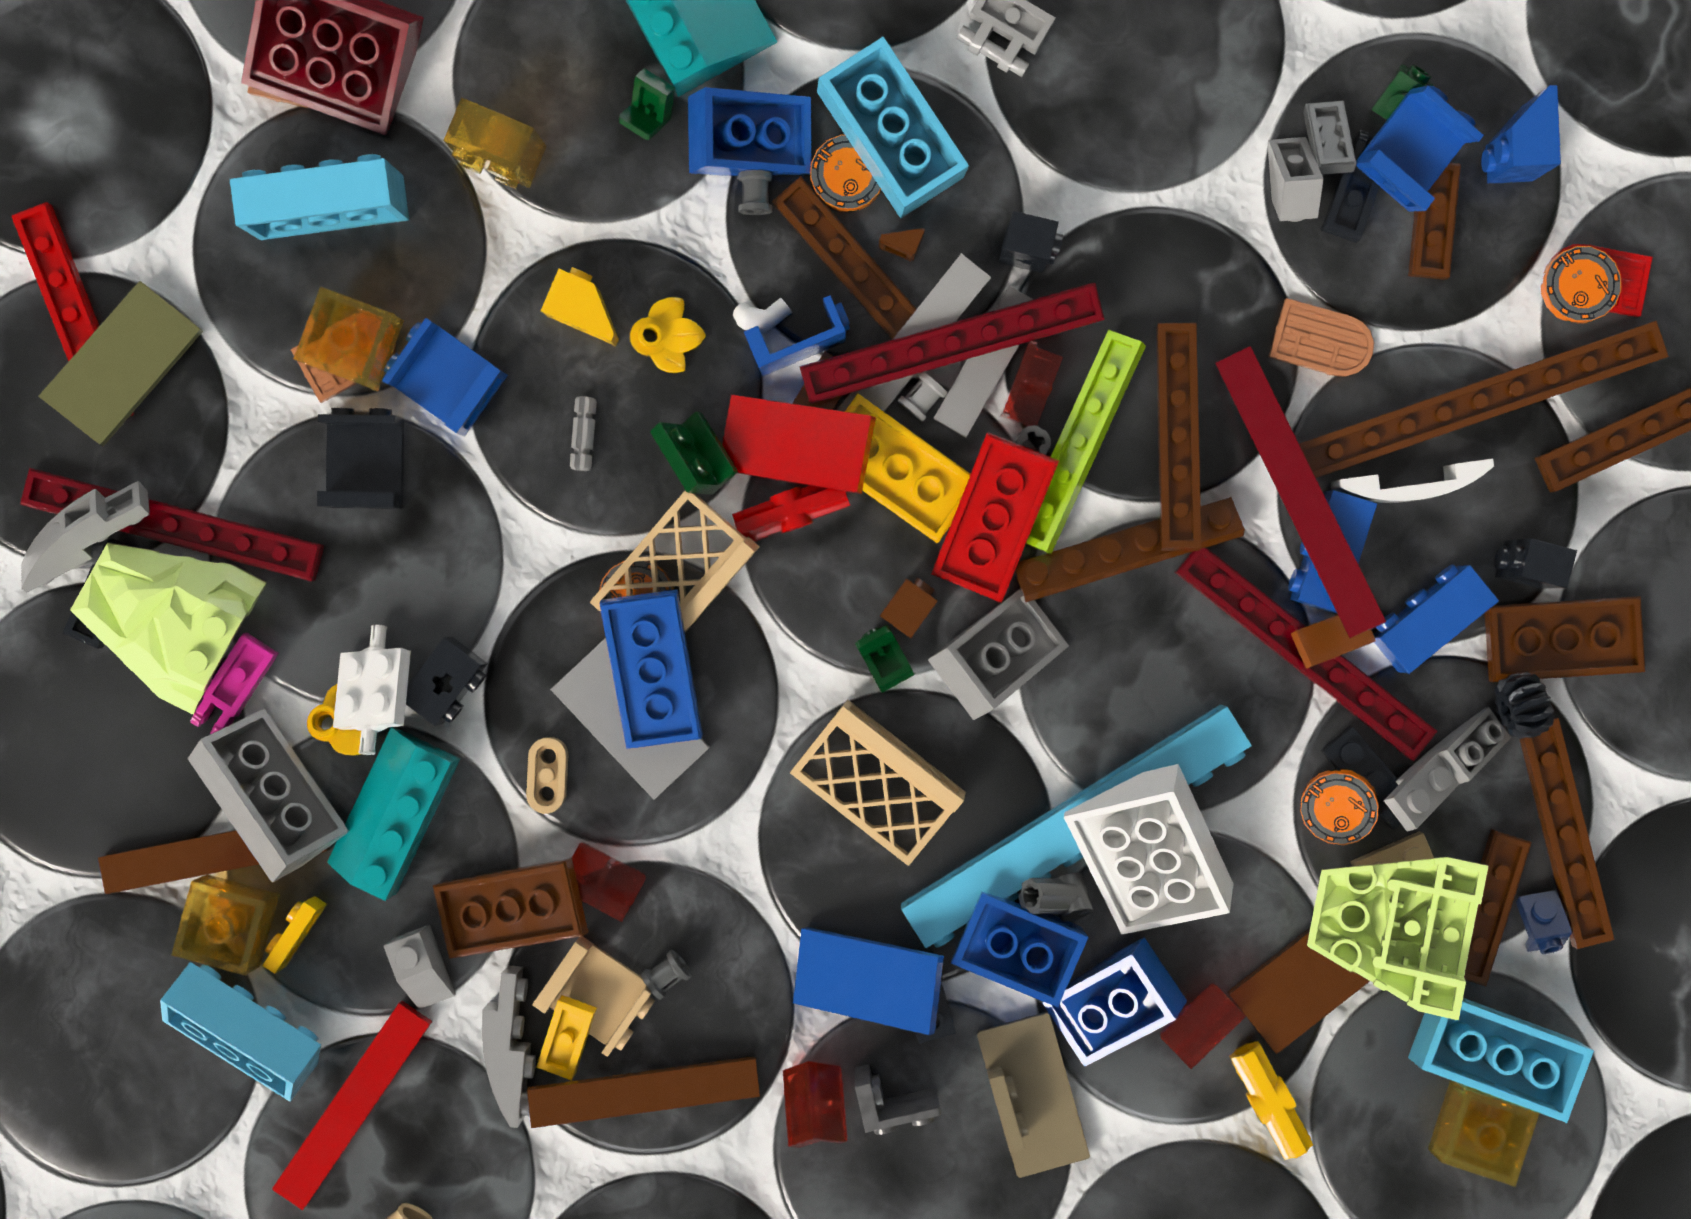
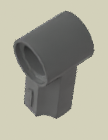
M1069 873L1055 879L1029 878L1022 883V890L1018 896L1021 907L1029 910L1031 914H1059L1062 921L1078 920L1090 915L1094 911L1082 873Z

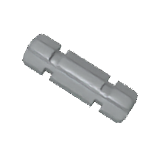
M579 396L575 399L574 412L577 413V417L573 418L571 448L574 449V453H571L570 467L577 471H589L592 467V456L589 455L590 450H593L595 420L592 419V415L596 414L597 404L596 399L592 397Z

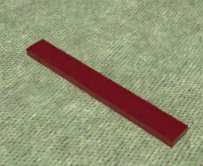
M1092 282L799 367L809 403L813 404L1105 319L1096 283Z
M1251 346L1215 363L1349 639L1386 623Z
M29 468L20 505L58 514L72 502L93 489L99 491L105 498L116 493L117 490ZM148 499L150 515L144 517L136 524L119 530L308 581H316L325 546Z
M1207 547L1200 549V551L1190 552L1175 570L1178 576L1410 760L1414 761L1438 732L1343 655L1306 669L1291 636V633L1306 626Z

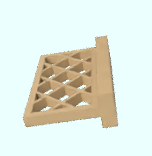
M685 490L593 597L590 603L601 612L599 603L611 590L626 589V595L632 596L634 588L653 587L654 593L659 592V587L679 586L680 607L686 632L760 546L751 538L743 536L697 494L687 493ZM688 500L700 510L701 525L681 527L679 510ZM674 517V527H666ZM707 517L716 525H707ZM722 529L734 540L725 551L709 552L708 530ZM702 531L703 552L683 553L681 532ZM675 532L676 554L656 555L655 538L660 533ZM649 546L650 555L641 556ZM710 557H719L711 566ZM704 558V576L697 580H685L683 559ZM677 559L679 581L658 582L657 560ZM636 561H650L652 582L632 583L631 566ZM625 574V583L617 584ZM695 585L686 595V586Z
M848 699L790 771V774L908 866L953 812L955 813L964 802L966 794L962 788ZM836 726L850 736L851 749L830 751L829 735ZM856 741L865 748H857ZM824 742L825 752L815 753ZM872 753L879 758L880 773L860 774L858 755ZM852 755L855 775L834 777L831 757ZM826 758L828 778L813 779L802 770L809 760ZM886 765L894 771L886 772ZM903 777L910 784L911 796L890 798L887 778ZM882 779L884 798L863 800L861 781ZM856 782L858 801H841L836 797L835 783ZM829 784L830 791L822 785ZM915 788L921 791L924 795H916ZM932 800L943 809L935 820L919 821L917 802ZM912 802L914 822L893 824L891 804ZM885 805L888 824L873 826L866 820L864 807ZM852 808H859L860 815ZM929 827L921 837L920 828ZM915 828L917 843L909 852H906L896 844L894 830ZM882 831H889V837L883 834Z

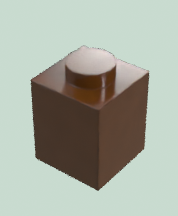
M916 577L913 583L905 579L879 616L912 638L937 603V600L932 597L935 590L918 577Z

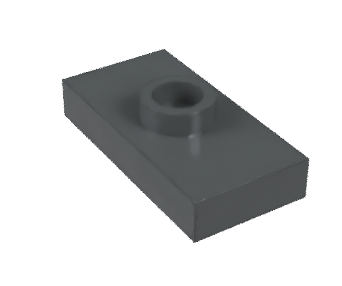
M1344 101L1305 104L1303 114L1309 145L1321 174L1354 172L1356 159Z

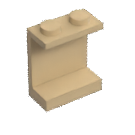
M580 936L532 1005L545 1014L549 1007L555 1010L558 999L561 995L597 1007L589 1034L606 1045L602 1054L608 1057L614 1047L620 1051L623 1049L634 1032L628 1028L636 1016L643 1019L655 1000L649 997L651 991L645 985L640 975L583 936Z

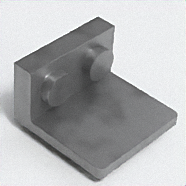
M869 1064L855 1067V1090L865 1133L874 1131L877 1135L887 1134L895 1131L897 1125L912 1122L913 1126H922L932 1123L935 1120L934 1117L941 1115L936 1088L883 1099L879 1074L872 1076Z

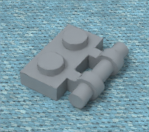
M977 0L970 12V18L981 23L977 32H974L968 27L963 26L956 39L969 46L968 51L977 56L981 53L998 63L997 68L1008 73L1010 70L1023 77L1029 63L1017 57L1021 48H1024L1035 55L1056 17L1026 0ZM992 30L1011 41L1006 50L988 40Z

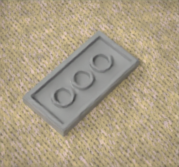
M606 638L550 689L653 800L710 748L703 739L626 749Z

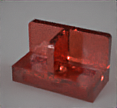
M1031 340L1026 345L1000 417L1027 427L1038 425L1063 359L1062 356L1036 347L1037 342Z
M581 842L572 856L581 901L622 922L643 886L646 875L593 846Z
M1211 983L1189 1005H1184L1183 1011L1176 1020L1172 1021L1160 1032V1037L1192 1069L1246 1015L1216 984Z
M807 1061L783 1070L788 1147L801 1148L820 1141L838 1144L847 1142L841 1067Z

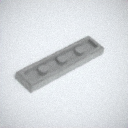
M1009 286L996 310L1033 299ZM1019 345L967 359L933 419L960 435L967 437Z

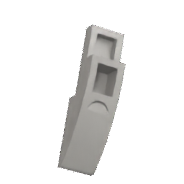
M139 481L106 498L99 491L93 489L61 510L46 524L29 546L21 563V589L27 593L41 585H47L54 578L74 568L83 566L87 561L93 559L92 544L104 541L111 534L129 525L136 524L144 517L150 515L148 490Z
M1489 707L1481 710L1414 763L1396 781L1398 786L1384 802L1406 831L1417 829L1459 784L1470 781L1511 739V736Z
M508 965L501 973L499 1002L490 1001L482 1010V1042L486 1071L497 1104L509 1126L518 1128L524 1117L530 1115L527 1085L528 1078L534 1077L536 1055H530L531 1043L517 1041V1039H522L525 1019L524 1016H519L520 1001L525 1002L528 979L522 978L523 967Z

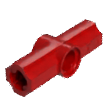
M799 486L769 497V501L736 512L732 516L737 530L743 536L749 537L755 542L780 531L783 534L814 522L813 519L849 507L850 503L845 491L816 486H807L805 488Z

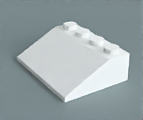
M1179 764L1142 772L1064 813V819L1121 934L1230 913L1233 882Z

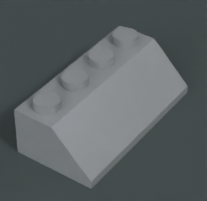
M265 708L200 739L188 757L189 762L272 883L302 867L349 832Z

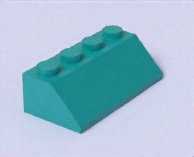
M391 727L345 823L349 832L337 840L327 863L350 885L386 901L396 895L461 758L396 727Z

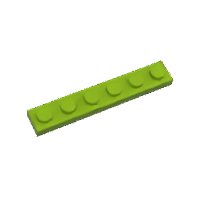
M1108 330L1051 455L1052 458L1060 461L1026 542L1027 545L1052 554L1146 346L1142 341Z

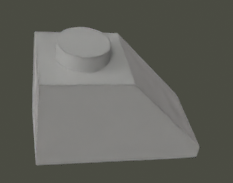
M1307 138L1268 140L1271 197L1279 221L1298 222L1303 219L1318 218L1323 176Z
M430 925L397 936L384 945L397 983L419 1009L456 995Z

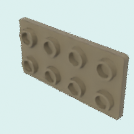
M1043 1012L979 1030L977 1038L1017 1176L1021 1178L1088 1159L1090 1157L1050 1014Z

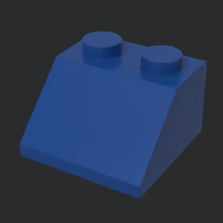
M1557 85L1548 86L1522 105L1486 145V149L1482 153L1481 165L1483 172H1487V184L1534 181L1561 164Z

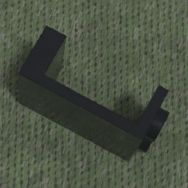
M331 408V414H318V422L327 425L326 491H317V506L325 508L403 509L404 419L392 415V409L370 408L369 415H354V409Z

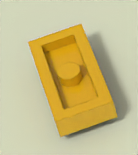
M316 896L303 903L298 901L286 917V921L290 924L284 933L278 932L266 947L265 952L269 956L262 966L274 974L287 967L327 904Z
M561 995L557 1001L536 1068L572 1081L576 1074L597 1007Z

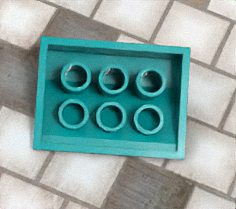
M626 0L672 86L676 87L675 93L678 97L777 43L755 0Z

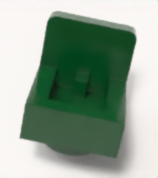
M1401 64L1395 77L1373 105L1372 110L1388 120L1410 89L1433 86L1429 82L1431 76L1414 64L1410 68Z
M643 68L635 76L632 103L620 114L619 123L642 138L650 140L670 121L676 87Z
M888 625L867 631L860 640L855 642L858 651L882 693L915 675Z

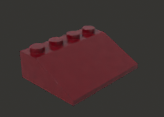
M256 0L241 83L386 135L390 129L416 56L424 17L378 0Z

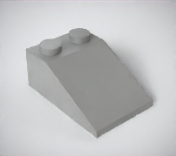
M1019 588L936 652L928 661L972 719L975 720L994 710L1069 647V645L1035 600L1025 603L1021 588Z

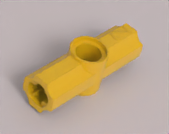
M1256 1041L1246 1043L1235 1049L1229 1057L1248 1091L1246 1096L1261 1123L1266 1125L1284 1160L1298 1158L1307 1153L1309 1148L1313 1146L1311 1137L1294 1109L1297 1106L1282 1078L1280 1076L1277 1077L1261 1044Z

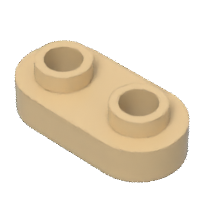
M544 737L536 741L531 746L528 754L526 797L530 807L542 814L552 813L564 804L567 795L568 749L561 740L555 737ZM546 749H552L556 753L554 762H547L544 759L543 754ZM548 786L553 789V799L547 800L542 796L543 787Z

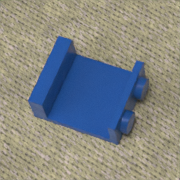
M1434 86L1410 89L1356 160V166L1409 212L1427 210L1435 199L1428 190L1465 143L1479 142L1484 136L1474 127L1476 124L1474 119L1468 114L1456 111L1447 103L1448 97L1446 94Z
M831 295L824 297V309L832 329L772 354L769 353L758 326L744 331L762 376L764 377L846 342V331L850 330V322L842 303L834 305Z
M425 318L422 323L417 322L410 329L406 337L408 343L402 352L394 354L389 359L384 368L386 375L382 381L398 389L443 421L445 426L465 437L508 375L434 322Z

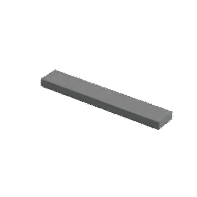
M961 253L894 339L958 321L990 281L991 277ZM914 375L851 392L836 411L844 412L858 393L885 412Z

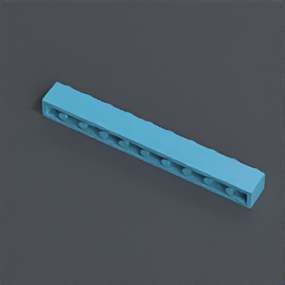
M1220 704L901 903V910L924 947L927 948L934 944L938 948L954 938L953 931L964 924H968L981 892L1015 901L1019 896L1018 891L1022 889L1024 881L1029 878H1050L1052 876L1050 871L1061 864L1064 867H1069L1083 858L1064 819L1066 811L1142 772L1179 764L1188 785L1192 783L1193 787L1199 786L1213 777L1211 771L1224 763L1228 767L1246 756L1244 750L1252 745L1229 708Z

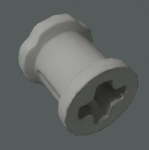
M921 372L918 375L920 380L905 397L901 396L898 400L906 410L921 422L926 419L925 414L940 397L944 398L948 394L938 382L925 372Z

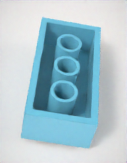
M881 37L819 77L818 95L900 218H903L964 178L969 167L968 163L884 37Z
M376 154L362 155L357 157L358 162L344 164L341 160H324L319 162V167L307 169L302 165H286L280 168L281 172L266 174V171L263 170L245 171L242 173V177L230 179L235 224L259 240L408 221L409 213L404 176L385 158H381L380 155Z
M190 962L160 1000L162 1021L291 1102L318 1064L321 1044L317 1042L318 1037L303 1026H299L296 1029L286 1023V1017L276 1008L267 1005L264 1009L252 1001L254 997L246 989L238 985H234L233 988L220 981V974L211 967L202 964L199 968Z
M1463 998L1459 1020L1424 1013L1408 1058L1425 1071L1567 1123L1594 1050L1574 1038Z

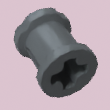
M764 170L739 172L738 180L742 182V204L738 206V212L746 215H766L772 213V205L769 204V182L772 180V173Z
M1028 426L1015 437L1014 442L1020 445L1028 440V435H1031L1033 440L1040 439L1041 446L1036 451L1045 455L1051 446L1048 432L1038 426Z
M674 950L667 952V958L653 969H646L641 974L645 985L659 1000L663 999L666 996V991L682 979L686 981L692 977L687 964Z

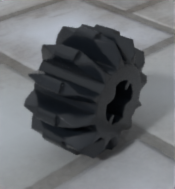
M1526 672L1522 674L1515 673L1499 680L1494 690L1496 695L1494 702L1498 707L1497 714L1501 716L1502 725L1507 727L1508 733L1513 737L1516 736L1522 739L1525 737H1536L1541 735L1542 732L1549 731V727L1554 722L1552 716L1554 709L1550 703L1551 697L1546 692V685L1540 682L1539 677L1536 674Z

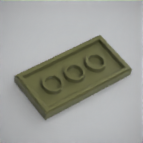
M139 281L38 397L104 447L203 331L144 283Z

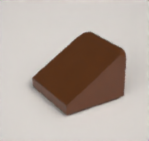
M925 229L881 234L879 247L881 250L910 262L914 261L923 240Z

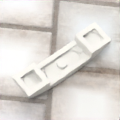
M1493 459L1443 466L1445 481L1380 490L1378 474L1341 479L1330 483L1332 490L1371 502H1410L1440 496L1460 489L1487 473L1494 467Z

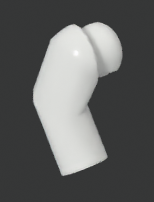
M779 298L766 310L750 307L748 303H741L734 309L733 316L737 325L742 329L748 330L758 326L761 333H766L789 316L792 311L783 299Z

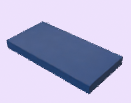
M678 590L601 600L599 603L626 749L702 739L703 733Z
M810 927L802 928L793 1004L931 1035L935 1033L944 956Z

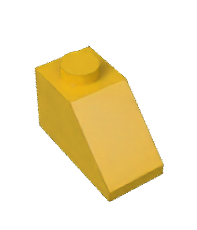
M573 267L569 273L558 269L541 312L549 318L616 346L619 338L600 290L594 283H591L593 277Z

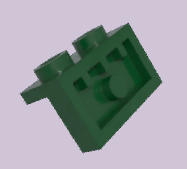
M701 412L693 413L682 424L659 422L650 431L687 493L713 495L737 473L736 466Z

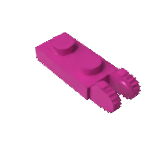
M243 633L202 696L204 699L190 720L191 723L197 727L201 726L208 720L215 706L223 710V713L213 726L210 734L231 725L235 717L239 716L279 653L249 633Z

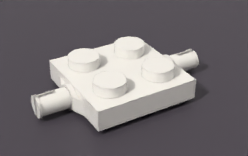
M371 625L370 646L358 652L340 653L333 728L361 731L358 753L363 755H375L377 732L388 727L404 726L411 651L403 648L386 649L387 626Z

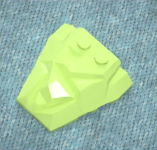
M107 543L70 610L159 698L194 714L203 700L202 696L211 683V678L243 620L250 615L267 582L229 563H214L197 560L195 557H180L159 553V551Z
M1451 857L1322 869L1307 946L1345 969L1354 971L1368 979L1381 990H1386L1397 996L1417 1011L1459 1020L1466 985L1464 975L1478 904L1481 905L1488 865Z

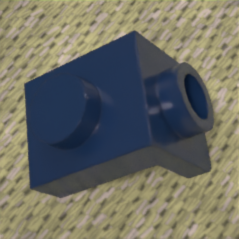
M1557 890L1519 897L1516 904L1529 937L1525 943L1527 952L1540 950L1541 954H1550L1561 950L1572 934V930Z

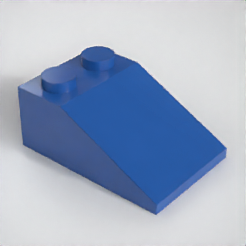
M704 87L689 95V173L738 176V173L741 171L764 170L771 172L772 175H809L812 162L811 97Z
M981 892L951 964L1058 1008L1089 937L1081 926L1072 922L1062 921L1060 917L1052 914H1031L1029 910L1022 908L1019 903Z
M1145 937L1114 953L1069 983L1058 1008L1042 1002V1004L1085 1067L1176 1020L1187 1000Z

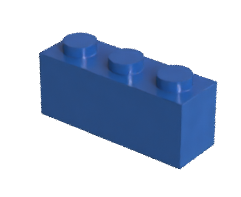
M1335 490L1325 491L1323 494L1357 563H1359L1377 503ZM1302 542L1300 554L1304 556L1300 569L1293 571L1288 585V590L1292 591L1290 600L1337 614Z
M1452 564L1436 575L1435 580L1437 583L1427 591L1423 588L1415 592L1405 601L1407 607L1398 615L1394 612L1384 617L1386 623L1376 627L1378 631L1373 634L1376 640L1374 643L1398 672L1410 674L1499 602L1470 565L1455 567Z

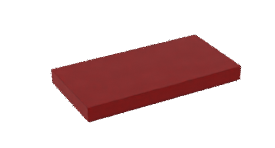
M731 395L722 446L736 466L737 473L862 494L876 418L863 414Z
M988 432L931 574L1002 603L1060 460Z

